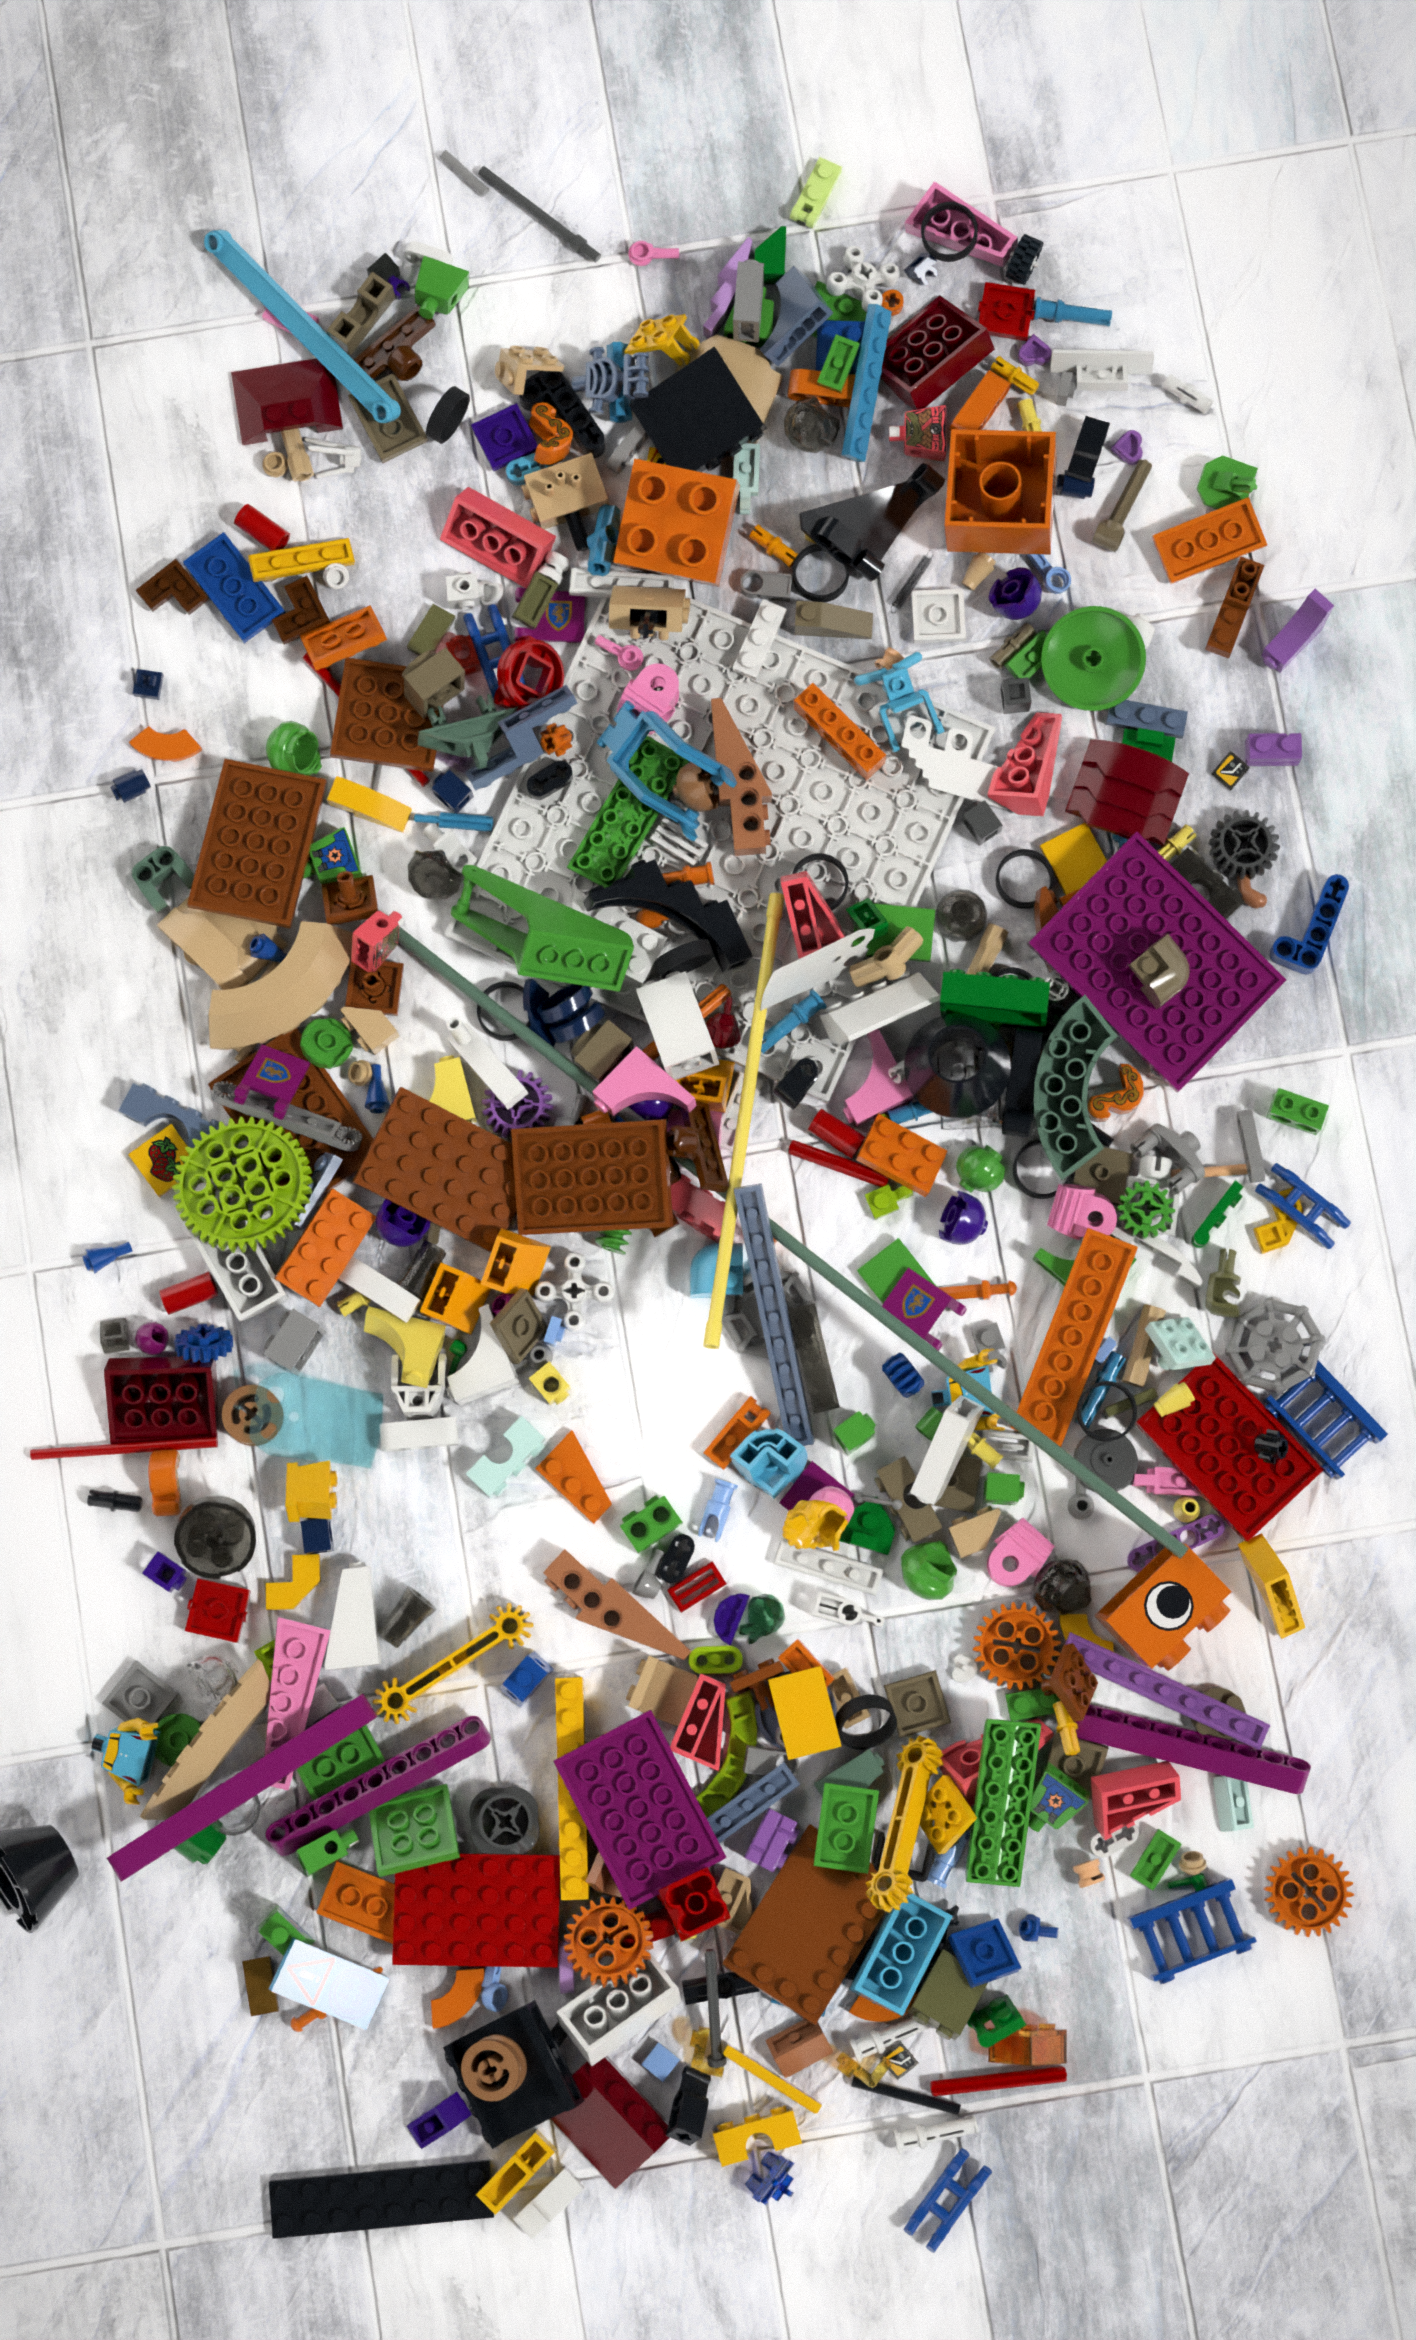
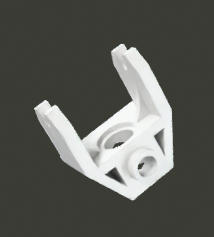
M439 1354L438 1380L435 1385H428L427 1388L403 1386L401 1382V1360L398 1355H392L391 1389L406 1419H434L447 1394L446 1354Z

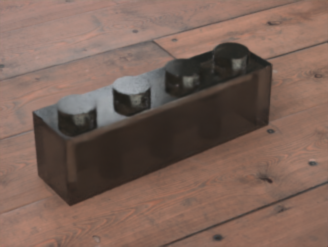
M810 1301L787 1307L810 1412L816 1414L840 1408L815 1303Z

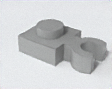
M998 1323L972 1330L971 1333L978 1354L983 1349L993 1348L994 1351L988 1353V1359H998L1003 1369L1006 1368L1007 1360L1003 1355L999 1354V1350L1005 1349V1344ZM992 1364L986 1365L990 1373L994 1371Z

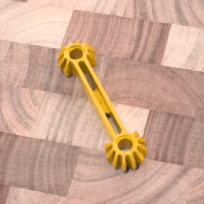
M507 1603V1612L505 1613L502 1607L498 1606L496 1609L500 1614L499 1618L494 1614L489 1616L491 1620L496 1621V1625L400 1688L398 1678L396 1677L392 1679V1687L387 1681H383L382 1685L386 1691L375 1690L376 1694L382 1696L381 1700H373L375 1705L382 1704V1707L376 1710V1714L381 1715L386 1711L387 1713L384 1716L385 1722H389L393 1714L395 1724H400V1714L405 1721H409L410 1716L406 1711L417 1712L415 1707L410 1706L411 1702L506 1639L508 1640L509 1649H514L515 1639L520 1646H523L524 1641L520 1636L531 1637L529 1632L524 1631V1628L533 1627L532 1622L524 1623V1620L531 1616L530 1613L526 1612L519 1616L523 1608L521 1605L516 1607L514 1613L512 1612L511 1603ZM513 1618L517 1621V1630L512 1634H507L503 1630V1623L507 1619ZM498 1632L499 1636L497 1639L473 1655H467V1650L493 1633ZM435 1671H439L440 1676L412 1695L408 1693L409 1688ZM394 1693H399L403 1697V1704L398 1709L392 1708L389 1704V1699Z
M921 1735L916 1740L909 1737V1744L901 1745L903 1751L896 1754L899 1760L896 1765L902 1774L878 1872H870L872 1880L865 1882L869 1888L866 1891V1895L871 1900L872 1905L889 1913L893 1908L900 1911L901 1903H908L907 1895L913 1894L910 1886L914 1882L908 1876V1871L928 1785L932 1774L939 1775L937 1767L944 1765L940 1759L943 1753L937 1746V1743Z

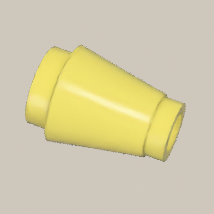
M1182 1382L1179 1385L1177 1383L1174 1384L1153 1405L1158 1414L1163 1417L1191 1406L1190 1403L1195 1398L1186 1383Z
M1182 1496L1174 1503L1173 1512L1179 1521L1190 1523L1198 1518L1200 1506L1193 1497ZM1186 1503H1190V1506L1194 1507L1193 1512L1186 1511Z

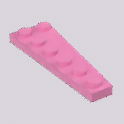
M278 1617L264 1756L305 1730L331 1630ZM293 1772L271 1785V1787L289 1791Z

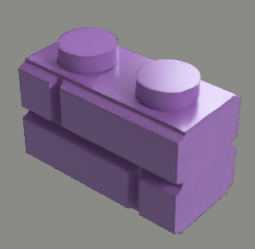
M1286 733L1248 734L1245 740L1246 766H1298L1302 759L1301 733H1290L1289 735Z
M768 1808L744 1858L771 1872H774L775 1868L781 1870L788 1856L783 1852L788 1843L794 1844L800 1832L799 1829L795 1828L798 1822Z

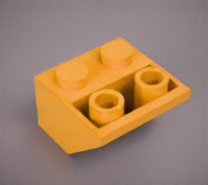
M718 1059L719 1065L675 1080L695 1097L696 1102L708 1103L710 1111L725 1113L735 1062Z
M501 1228L496 1237L480 1284L507 1294H516L520 1288L527 1289L531 1296H534L535 1287L540 1280L551 1246Z
M440 1263L420 1313L427 1318L472 1335L480 1316L478 1308L485 1305L491 1288L481 1285V1280L461 1270Z

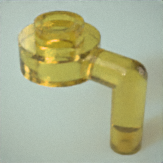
M699 2026L698 2031L693 2030L689 2045L695 2047L691 2067L705 2074L722 2078L724 2067L712 2068L708 2066V2063L703 2062L710 2030L709 2027Z
M844 2051L836 2059L840 2063L837 2069L848 2078L854 2075L871 2088L878 2084L893 2064L884 2056L870 2074Z

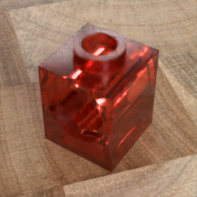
M457 635L452 637L450 642L445 643L448 651L465 670V676L482 671L470 635ZM462 650L469 652L468 657L464 659L456 657L457 653Z

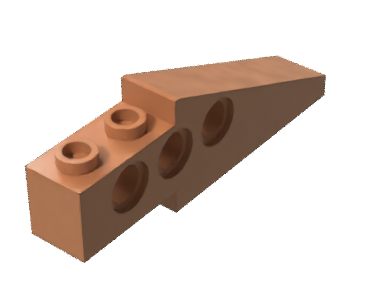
M722 698L711 699L716 761L730 768L737 781L734 788L725 782L718 786L720 807L730 806L734 855L766 854V845H771L770 830H764V820H768V806L762 803L772 802V792ZM743 771H749L753 774V777L750 780H743L739 775ZM746 796H751L756 801L748 806L743 804L741 800ZM752 821L758 827L753 831H748L744 828V824Z
M566 1549L543 1572L547 1576L544 1582L555 1592L560 1588L567 1595L563 1599L574 1610L578 1607L582 1609L575 1617L578 1621L685 1660L692 1652L613 1578L603 1585ZM569 1575H577L580 1579L579 1586L575 1589H568L565 1586V1579ZM589 1593H596L600 1598L599 1604L594 1608H589L585 1605V1597ZM610 1611H615L619 1614L620 1619L615 1626H608L605 1623V1615Z

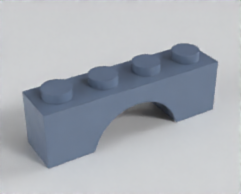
M133 1083L118 1110L126 1118L144 1127L161 1118H172L182 1122L188 1133V1147L191 1148L195 1147L192 1141L193 1138L199 1141L202 1140L201 1131L209 1135V1126H213L216 1130L219 1129V1121L211 1119L208 1122L202 1119L203 1114L191 1107H188L187 1110L179 1107V1101L168 1095H165L164 1098L156 1095L157 1090L145 1083H142L141 1087ZM221 1150L216 1151L212 1158H218Z

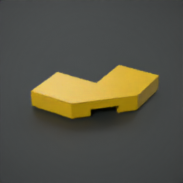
M1294 1187L1277 1193L1285 1199ZM1298 1199L1294 1207L1303 1214L1304 1210L1300 1199ZM1273 1204L1271 1205L1277 1221L1253 1229L1262 1254L1286 1247L1298 1224Z
M320 1554L292 1555L293 1582L266 1583V1610H294L312 1589L321 1582Z

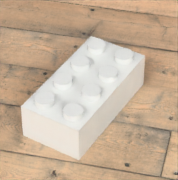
M575 889L566 906L618 928L631 936L634 949L624 980L640 988L643 983L651 978L656 969V959L664 954L669 945L668 938L610 907L587 912L583 902L588 895Z
M651 1953V1960L642 1959L646 1969L636 1968L637 1978L631 1974L627 1975L628 1984H625L620 1978L618 1979L617 1987H614L612 1980L607 1982L606 1987L603 1988L600 1980L556 2012L560 2026L591 2066L681 2003L679 1988Z

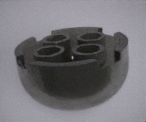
M220 1495L206 1496L192 1502L180 1515L174 1534V1546L181 1559V1563L189 1571L204 1578L221 1579L222 1576H227L237 1571L240 1572L250 1562L256 1547V1525L250 1512L238 1501Z

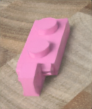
M1172 1467L1147 1468L1146 1474H1134L1132 1486L1146 1487V1493H1153L1152 1495L1202 1497L1176 1468Z

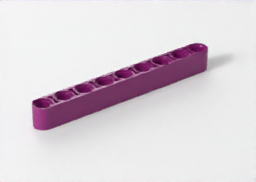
M1092 1704L1089 1705L1084 1719L1075 1722L1078 1726L1076 1729L1077 1738L1292 1794L1303 1793L1311 1770V1765L1307 1761L1297 1757L1262 1748L1257 1750L1239 1742L1208 1734L1203 1735L1196 1731Z
M468 1716L273 1822L266 1829V1839L278 1855L288 1856L299 1848L342 1827L483 1750L490 1743V1733L480 1717Z

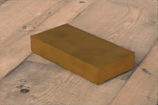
M271 1956L242 1961L251 2016L278 2012L277 1994L269 1990L274 1978Z

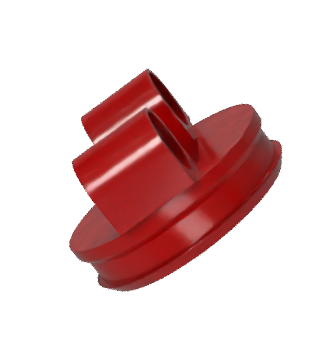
M530 635L518 638L515 643L511 644L503 652L497 668L499 688L494 695V703L506 710L518 707L517 711L563 687L564 667L556 650L548 643L535 639ZM526 664L532 668H543L535 690L519 681Z

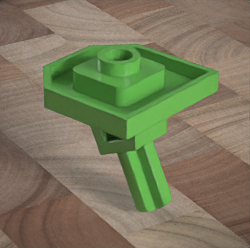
M1224 455L1204 464L1196 488L1203 504L1217 510L1249 497V494L1258 487L1255 479L1258 468Z

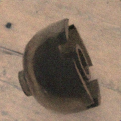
M957 889L950 891L941 898L936 907L935 920L937 929L944 937L953 942L975 939L986 926L987 910L984 901L971 890Z

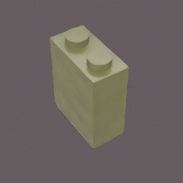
M943 1949L933 1962L907 2012L912 2014V2019L919 2024H929L934 2027L936 2033L942 2038L956 2040L961 2035L988 1983L970 1988L957 1957Z

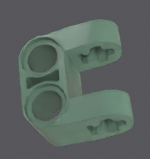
M168 846L157 848L139 861L132 869L134 881L157 913L167 907L168 904L155 887L176 873L190 890L194 879V873L184 860ZM169 855L173 857L170 864L161 865L163 857ZM143 872H152L148 880H140V875Z

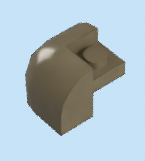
M1168 933L1128 965L1144 985L1140 988L1156 1009L1163 1006L1187 984L1190 974L1189 963L1185 954Z

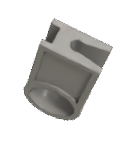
M748 570L741 576L740 590L748 598L790 602L793 574ZM758 577L763 585L758 591H748L743 586L746 578Z
M747 1745L743 1765L744 1773L765 1776L776 1768L777 1760L781 1756L787 1755L786 1750ZM798 1758L794 1759L795 1766L792 1770L794 1776L798 1773L800 1768V1762Z

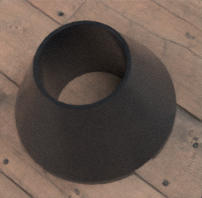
M961 1013L939 1016L923 1025L912 1037L904 1060L906 1082L914 1098L936 1115L952 1119L973 1117L992 1107L1007 1087L1011 1071L1008 1047L999 1032L981 1018ZM957 1040L972 1044L978 1049L983 1058L980 1070L965 1080H950L943 1077L936 1071L931 1061L934 1053L940 1046Z
M52 1825L0 1831V1899L8 1911L13 1909L20 1917L16 1920L19 1926L26 1932L33 1933L38 1930L79 1876L76 1862L69 1847Z

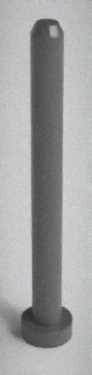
M707 1949L705 1952L711 2045V2054L707 2057V2063L709 2067L720 2068L727 2064V2058L722 2053L716 1953L713 1949Z

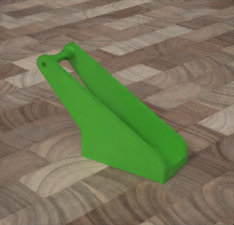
M465 865L463 867L462 874L465 876L463 881L464 887L457 905L451 908V916L512 956L515 960L518 975L620 992L634 949L632 938L628 933L474 865ZM477 884L521 913L527 919L528 933H523L469 909L473 887Z

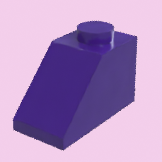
M456 2091L409 2123L407 2128L420 2148L423 2149L454 2129L472 2114L465 2101Z

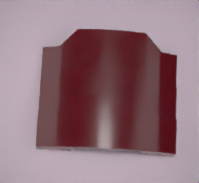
M1090 739L1065 812L1081 817L1089 827L1101 829L1129 839L1135 832H1138L1145 840L1164 846L1189 773L1171 761L1146 750L1118 742Z

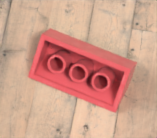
M467 487L455 497L440 540L524 588H527L534 573L538 572L539 568L546 562L545 557L551 551L556 536L470 487Z

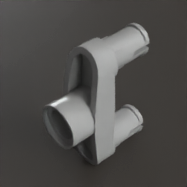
M1156 1123L1146 1130L1145 1135L1130 1145L1133 1154L1139 1151L1136 1154L1138 1158H1142L1156 1146L1182 1170L1167 1180V1186L1170 1190L1176 1187L1172 1191L1174 1194H1179L1192 1182L1196 1183L1205 1176L1204 1167L1195 1154L1201 1148L1200 1142L1188 1130L1178 1136L1167 1127Z

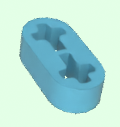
M535 453L509 462L506 467V475L511 484L516 486L524 485V475L541 470L538 462L534 461ZM515 468H519L522 471L521 477L513 474Z

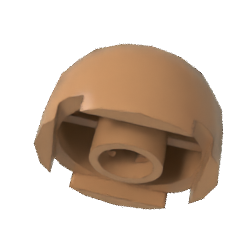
M692 762L686 763L677 774L676 785H673L676 800H681L686 808L697 812L717 809L719 806V794L713 795V786L717 785L710 779L712 774Z

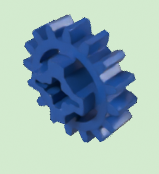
M199 1324L197 1328L190 1326V1330L182 1329L181 1334L175 1335V1352H177L178 1357L183 1356V1360L192 1358L193 1362L200 1360V1362L205 1363L210 1362V1359L218 1360V1356L226 1357L227 1353L232 1352L233 1335L230 1334V1330H224L222 1326L214 1328L213 1324L209 1327L207 1324Z

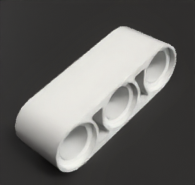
M456 1417L391 1422L379 1425L382 1452L459 1445Z

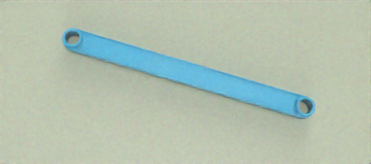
M218 229L206 234L204 238L205 248L210 253H213L373 415L377 422L389 423L395 421L400 416L401 409L398 402L393 400L232 238L228 231Z

